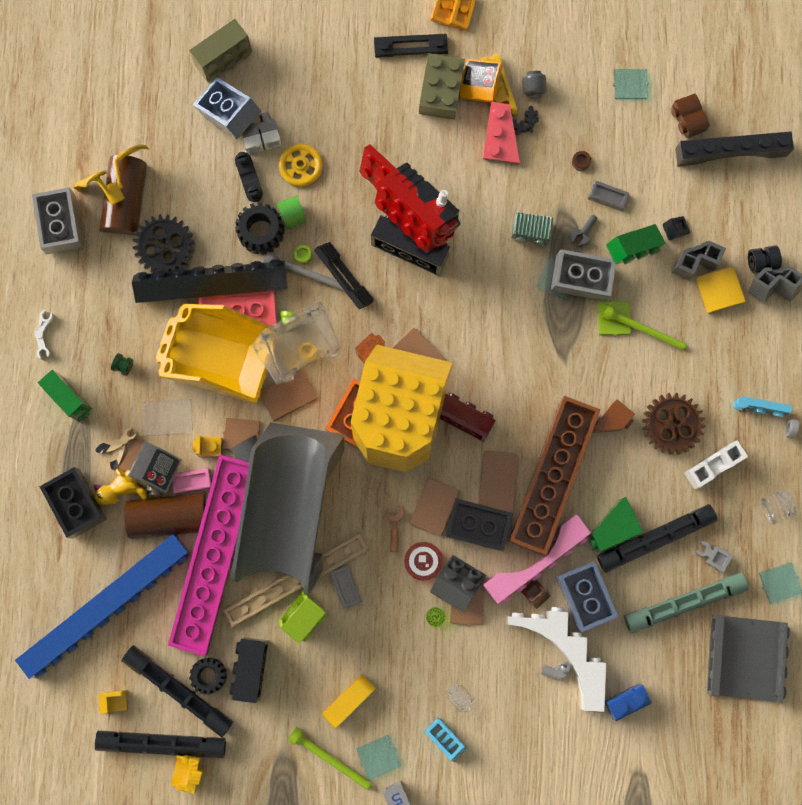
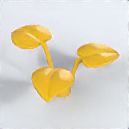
M136 145L116 156L114 164L117 185L114 182L105 185L100 177L107 174V171H101L79 181L73 188L81 193L83 188L87 187L90 182L96 181L104 190L111 205L122 201L125 197L120 190L123 186L121 184L118 163L138 150H149L148 146Z

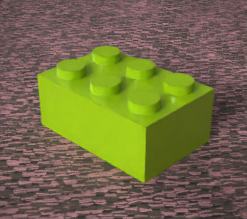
M303 591L278 621L280 628L300 644L302 641L306 642L312 635L311 630L315 625L319 626L326 618L324 614L326 612L320 603L310 595H304Z

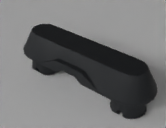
M239 152L235 157V164L249 201L258 202L263 197V191L252 158L246 152Z

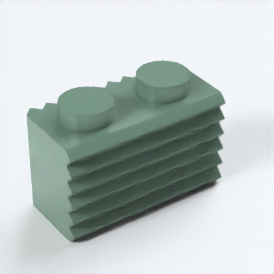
M516 212L511 238L520 243L533 241L535 245L544 246L545 243L549 244L553 218Z

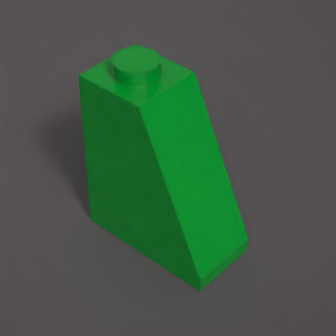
M626 497L619 499L591 534H589L591 537L589 543L593 550L596 549L597 552H601L643 533Z

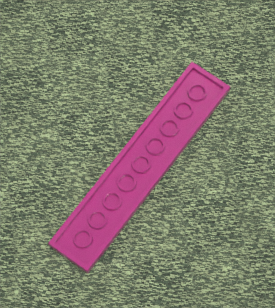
M219 455L168 646L202 656H207L235 554L249 462Z

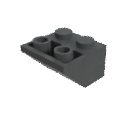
M452 555L438 575L430 593L464 613L486 575Z

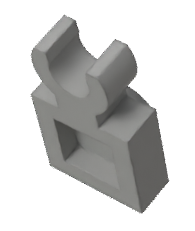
M702 541L700 544L705 547V551L702 553L696 550L695 553L701 557L706 556L707 560L705 563L724 573L733 555L718 546H714L711 549L707 542Z

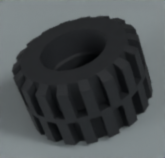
M252 203L250 208L244 207V212H239V219H236L235 222L237 226L235 230L242 246L246 247L249 252L253 251L254 254L259 252L266 254L267 250L272 252L274 251L273 247L278 248L280 246L279 242L283 241L285 230L277 210L274 207L271 208L269 204L263 206L262 203H258V206H254V203ZM257 221H266L271 225L269 232L261 237L251 235L249 233L250 227Z

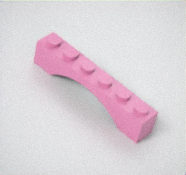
M576 514L559 526L552 547L547 555L538 563L515 573H497L482 586L496 604L501 602L503 605L512 598L510 594L514 591L519 593L526 588L527 585L525 583L530 579L535 581L543 575L541 572L546 567L550 569L558 563L556 559L562 555L565 558L574 551L572 549L573 546L577 543L581 546L589 540L587 536L591 532Z

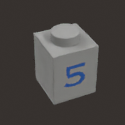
M401 780L383 788L382 792L388 805H411Z

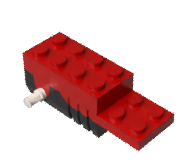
M371 144L364 147L359 172L377 190L374 202L376 207L383 211L393 223L403 230L405 235L414 240L417 246L426 253L437 246H443L454 236L455 229L461 225L458 219L460 210L447 199L448 192L446 190L439 192L428 181H425L422 175H418V172L412 169L410 164L404 163L396 168Z

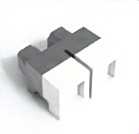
M268 112L259 115L261 123L254 124L252 122L243 132L245 147L249 155L264 151L260 134L262 135L266 150L282 146L275 121Z

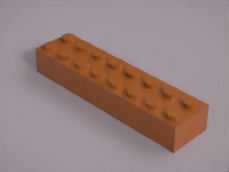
M567 396L562 397L508 539L509 543L543 556L547 555L601 409Z

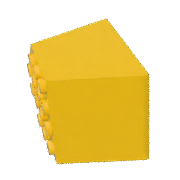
M376 344L365 361L351 418L353 439L368 464L407 473L430 459L453 365L452 362Z

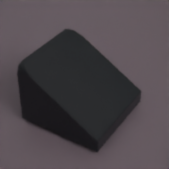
M684 216L671 218L662 224L668 240H674L690 234Z

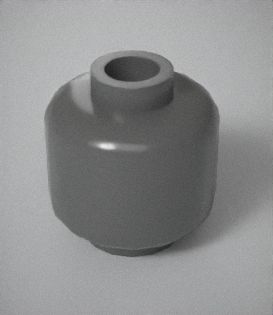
M529 71L523 77V92L525 95H530V99L541 98V94L546 93V75L542 74L541 71Z

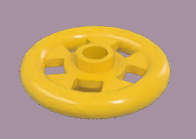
M295 144L288 147L282 153L278 167L282 178L287 183L297 187L311 185L319 178L323 169V161L319 152L312 146ZM300 151L301 156L293 158L292 154ZM308 154L314 158L311 162L306 158ZM286 162H292V169L286 170ZM299 162L304 163L302 167L297 166ZM310 167L315 169L312 175L306 173ZM294 173L302 174L301 179L293 178Z

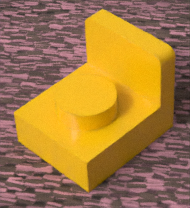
M197 435L196 440H193V452H196L198 457H219V455H222V437H202Z

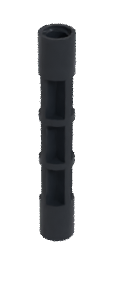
M707 504L597 555V560L603 572L607 573L717 522V515L712 506Z
M133 645L126 652L121 662L137 674L143 675L156 685L161 692L164 691L181 704L183 709L189 710L202 720L205 726L223 738L234 723L232 719L201 699L194 690L191 691L176 680L173 674L167 673L155 664L152 658Z
M98 730L95 737V751L173 756L188 755L224 759L226 738L132 732L118 733L116 731Z

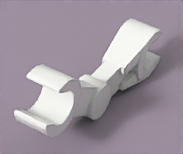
M45 310L40 313L39 327L34 334L39 348L37 350V357L43 360L41 356L43 351H46L48 358L51 357L50 350L46 348L44 333L54 320V314L50 313L48 319H44L46 315Z

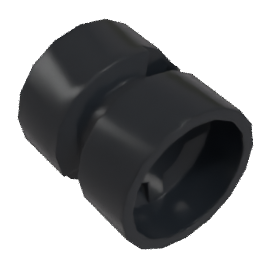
M777 245L767 246L764 249H750L748 251V266L753 274L760 273L764 268L778 270L782 266V256Z

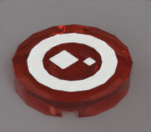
M419 542L408 549L404 563L410 576L417 580L426 581L438 575L443 565L441 552L435 545L428 542Z

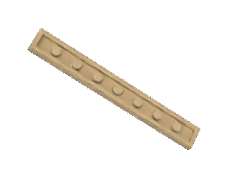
M360 533L323 553V571L319 578L369 550ZM286 574L224 609L223 612L233 628L302 589V583L295 577Z

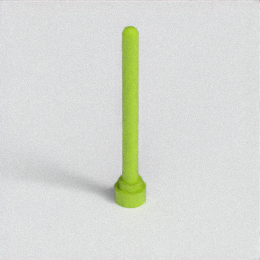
M607 304L601 314V318L605 320L615 319L678 349L685 350L687 348L686 343L618 313L612 305Z
M298 727L294 729L288 739L289 742L294 745L295 743L297 745L301 744L365 789H371V782L305 738L301 729Z

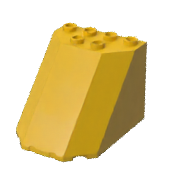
M183 304L179 308L178 315L171 317L167 323L156 356L157 363L161 365L159 376L241 401L257 403L280 330L224 305Z

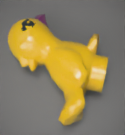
M117 469L116 473L119 476L116 477L112 484L103 486L94 484L95 501L102 506L119 502L118 495L135 493L143 500H146L148 495L145 488L140 487L136 481L127 476L130 469H127L126 472L122 469Z

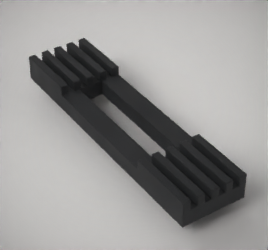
M447 34L374 37L375 58L428 53L448 54ZM429 42V47L393 48V43Z
M330 242L317 246L314 250L356 307L360 310L370 305L374 301L373 297L351 274L340 259V254ZM332 262H334L335 265L339 268V270L342 272V274L345 276L348 282L352 285L354 290L350 287V285L347 283V281L344 279V277L341 275V273L337 270V268L334 266Z

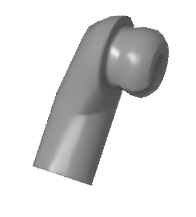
M567 662L555 668L544 665L541 674L555 680H560L570 674L571 665Z

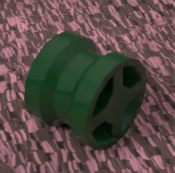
M117 353L113 359L111 370L114 372L119 371L122 375L127 376L131 371L134 360L130 357L125 358L122 354Z

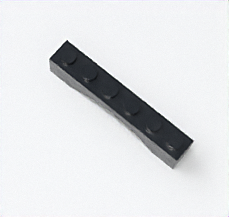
M792 131L680 141L675 151L677 166H689L738 156L787 157L794 150Z

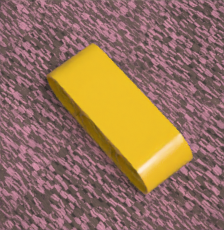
M361 674L321 715L334 729L337 728L376 687Z

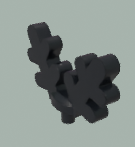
M529 106L528 111H525L526 117L524 122L521 120L517 124V120L513 119L514 130H516L517 135L522 132L530 131L532 133L534 131L532 128L539 121V118L535 117L538 115V111H534L533 106Z

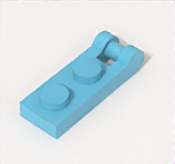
M741 397L733 403L734 409L738 411L747 408L754 410V413L757 414L773 413L772 416L784 418V416L792 412V405L749 397Z

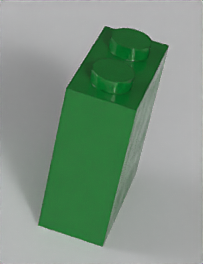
M54 370L48 372L37 382L68 417L76 421H82L89 416V411L92 408Z

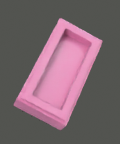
M210 469L175 474L172 480L173 494L211 488Z

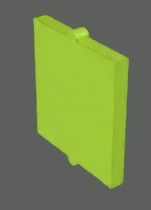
M612 300L611 302H598L599 335H613L615 337L616 335L631 334L630 326L615 319L605 320L601 318V314L607 304L614 306L618 313L630 318L629 301L615 302V300Z

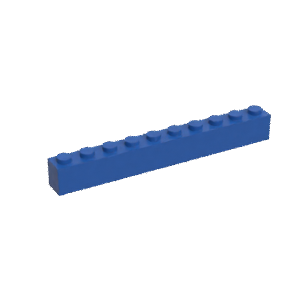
M171 535L15 659L16 663L28 679L35 677L39 679L47 672V667L51 664L55 666L63 660L62 655L66 652L70 654L79 647L77 643L82 639L84 641L88 640L95 634L93 631L96 628H103L110 622L109 618L114 614L117 616L126 609V604L130 601L132 603L137 601L142 596L141 592L145 589L148 591L157 584L156 580L161 576L165 578L172 573L173 570L171 568L176 564L180 566L188 560L187 556L190 554L189 550L177 535Z

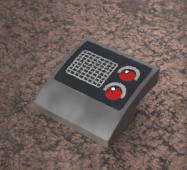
M144 442L127 476L143 486L148 485L159 493L166 494L182 460L157 446Z

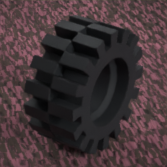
M212 657L197 661L192 666L189 677L191 686L195 688L194 690L199 691L200 694L207 695L220 690L225 684V679H227L224 664ZM205 668L213 669L216 674L215 680L210 684L204 683L201 679V672Z

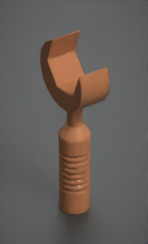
M400 505L401 512L397 516L390 515L387 509V517L393 521L390 552H398L399 530L397 528V521H400L404 515V510Z

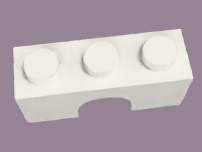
M736 440L684 472V475L693 489H697L748 456Z

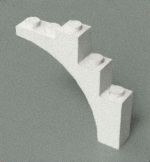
M551 607V611H546V619L543 618V614H531V618L524 617V613H512V616H507L508 625L524 627L539 633L550 640L563 653L577 677L581 694V709L584 711L604 712L606 663L601 662V658L589 657V661H586L587 637H582V633L570 632V636H567L568 612H563V608Z

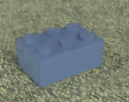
M218 77L193 104L205 119L236 139L243 134L261 112L249 96Z
M595 561L556 576L579 632H584L618 618Z

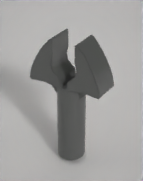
M595 215L590 216L582 229H573L571 243L580 235H582V241L578 247H582L591 241L587 233L598 219Z

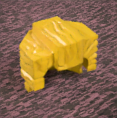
M176 755L175 769L170 783L171 786L177 787L176 791L195 793L204 773V767H199L201 758Z

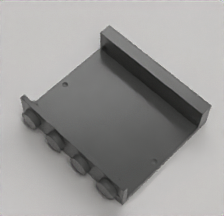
M712 615L706 694L783 703V699L786 697L784 679L787 678L788 673L787 667H785V661L789 655V649L786 647L787 639L790 636L788 623Z

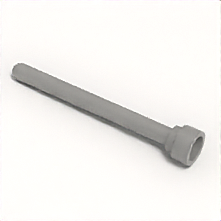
M268 251L263 263L278 259V257ZM285 262L286 270L344 291L337 280Z

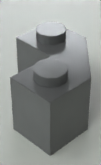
M706 241L695 247L685 249L679 255L672 273L690 280L695 274L698 265L714 271L719 266L726 248L711 241Z
M783 267L780 270L764 268L753 279L748 293L763 303L774 292L791 302L802 289V274L792 267Z

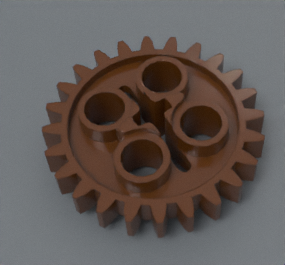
M667 393L666 399L663 395H660L659 401L654 399L652 401L653 405L649 404L647 406L650 412L645 411L643 413L648 418L642 420L643 423L647 424L642 430H648L645 437L652 438L649 444L656 443L655 450L662 447V453H665L668 449L669 455H672L674 450L677 455H680L682 450L685 453L689 451L688 446L691 449L695 448L693 442H700L697 436L704 435L700 429L706 427L701 424L705 418L699 417V414L703 411L696 410L699 404L692 405V398L686 401L685 394L679 398L678 393H675L672 398L671 394ZM678 408L684 410V418L678 415ZM659 411L666 414V420L659 418ZM670 422H677V426L674 427V425H670ZM682 427L688 429L689 434L687 437L682 435ZM663 430H666V431L669 432V434H670V438H669V439L663 438V436H662V431H663Z

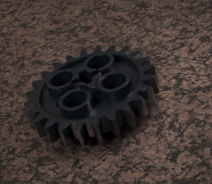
M159 214L158 220L151 216L152 222L149 223L147 220H144L146 226L139 225L142 231L135 232L139 238L133 239V242L138 244L133 249L139 251L135 254V257H141L138 262L140 265L145 263V270L151 267V273H154L156 270H166V272H169L170 270H176V268H183V263L189 265L186 259L193 258L189 252L195 251L190 246L195 244V241L189 239L193 234L192 232L187 233L190 228L188 226L183 227L184 222L182 220L177 223L176 216L170 220L169 214L166 215L165 219ZM163 229L164 233L162 236L156 237L154 235L156 230ZM174 237H181L180 243H172ZM153 238L162 244L166 242L169 247L179 249L180 251L177 253L165 246L162 249V247L158 243L149 241L148 239ZM150 246L156 247V251L153 254L147 253V249ZM171 253L174 255L173 259L169 262L165 261V255Z

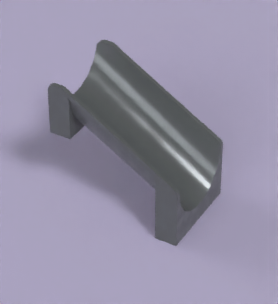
M270 422L251 450L232 565V581L239 582L246 576L258 572H282L295 577L302 583L304 595H310L323 571V554L315 553L314 551L326 481L344 452L345 434Z

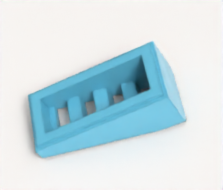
M439 717L424 731L452 762L468 748ZM441 726L442 729L434 736L432 733ZM447 732L448 735L440 742L438 739ZM452 738L453 741L445 747L444 744ZM458 744L459 747L451 753L450 750Z

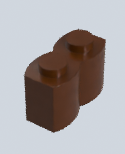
M695 93L674 101L671 113L679 121L678 128L681 134L689 138L708 130L710 126L709 121Z

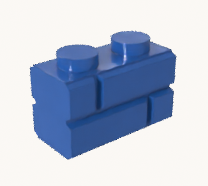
M637 684L615 695L614 698L610 697L605 700V705L615 721L652 704L644 686L641 684Z

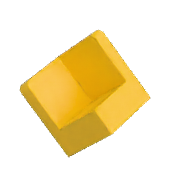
M126 690L98 694L99 714H108L128 709Z

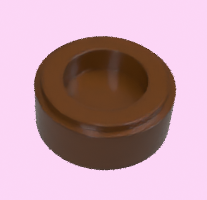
M585 151L576 152L572 158V165L578 171L586 170L591 163V157Z

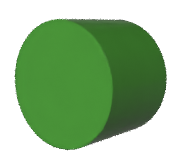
M298 196L277 203L286 229L307 222Z

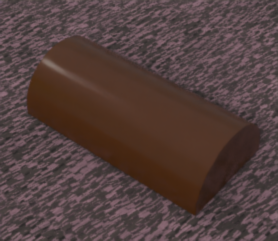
M118 155L109 157L106 185L112 182L117 185L114 160ZM127 156L118 163L121 184L123 186L120 190L125 199L111 205L104 193L99 227L100 232L136 235L135 232H138L147 163L142 159Z
M205 493L126 501L124 519L128 538L139 539L173 534L198 533L206 506Z

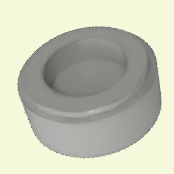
M790 419L787 422L785 430L787 438H796L799 430L798 420Z

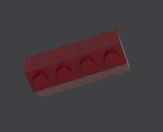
M453 393L445 394L440 419L484 442L496 421L493 419V415L487 411L480 412L476 410V406L470 402L463 403L459 401V397Z

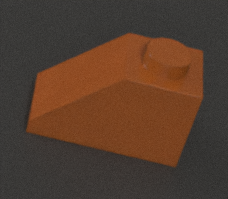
M617 399L595 424L592 433L620 431L623 428L628 429L634 422L632 417L635 413Z

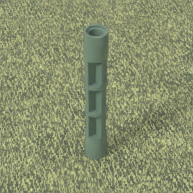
M740 572L718 580V582L700 589L696 588L692 592L675 598H669L665 602L624 615V620L629 632L632 634L654 626V624L666 619L676 618L680 614L693 609L705 607V605L720 599H727L746 592L749 589L744 575Z

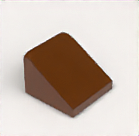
M532 580L521 591L536 609L550 597L548 591L537 580Z

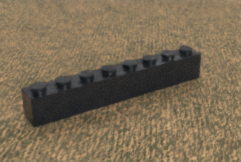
M274 259L266 263L254 261L244 265L242 263H234L231 266L215 265L212 268L199 266L191 270L179 268L166 272V270H159L148 274L147 272H139L133 276L132 287L135 303L281 290L288 288L285 261Z

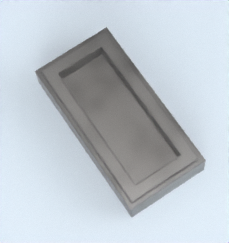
M594 180L588 199L623 211L629 192Z
M348 565L330 572L343 609L362 602Z

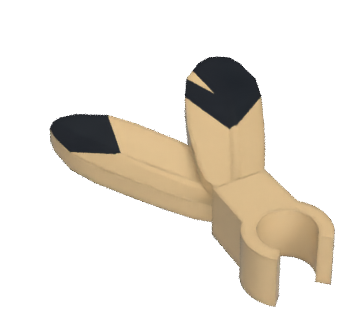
M128 428L120 439L102 443L95 449L97 453L101 454L114 451L110 460L112 470H115L120 465L126 445L138 438V434L130 437L129 434L133 431V428Z

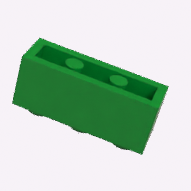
M653 224L616 236L606 246L615 264L624 262L626 265L634 261L635 258L640 260L648 254L650 256L657 254L661 251L660 247L666 243L657 225Z

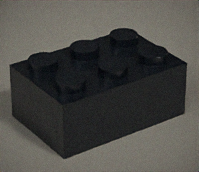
M73 467L39 486L66 538L73 539L107 520L99 504L95 501V496L80 469Z
M455 498L446 537L503 552L513 513Z
M244 637L241 638L240 642H237L235 653L239 654L238 661L234 662L233 674L236 676L235 681L231 682L229 693L233 695L232 700L250 703L260 701L269 640Z

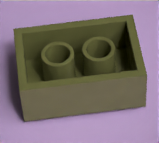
M233 19L189 51L195 67L205 80L209 82L219 77L226 69L233 68L239 60L246 59L252 52L247 33L237 20Z
M428 53L419 103V114L455 120L465 59Z

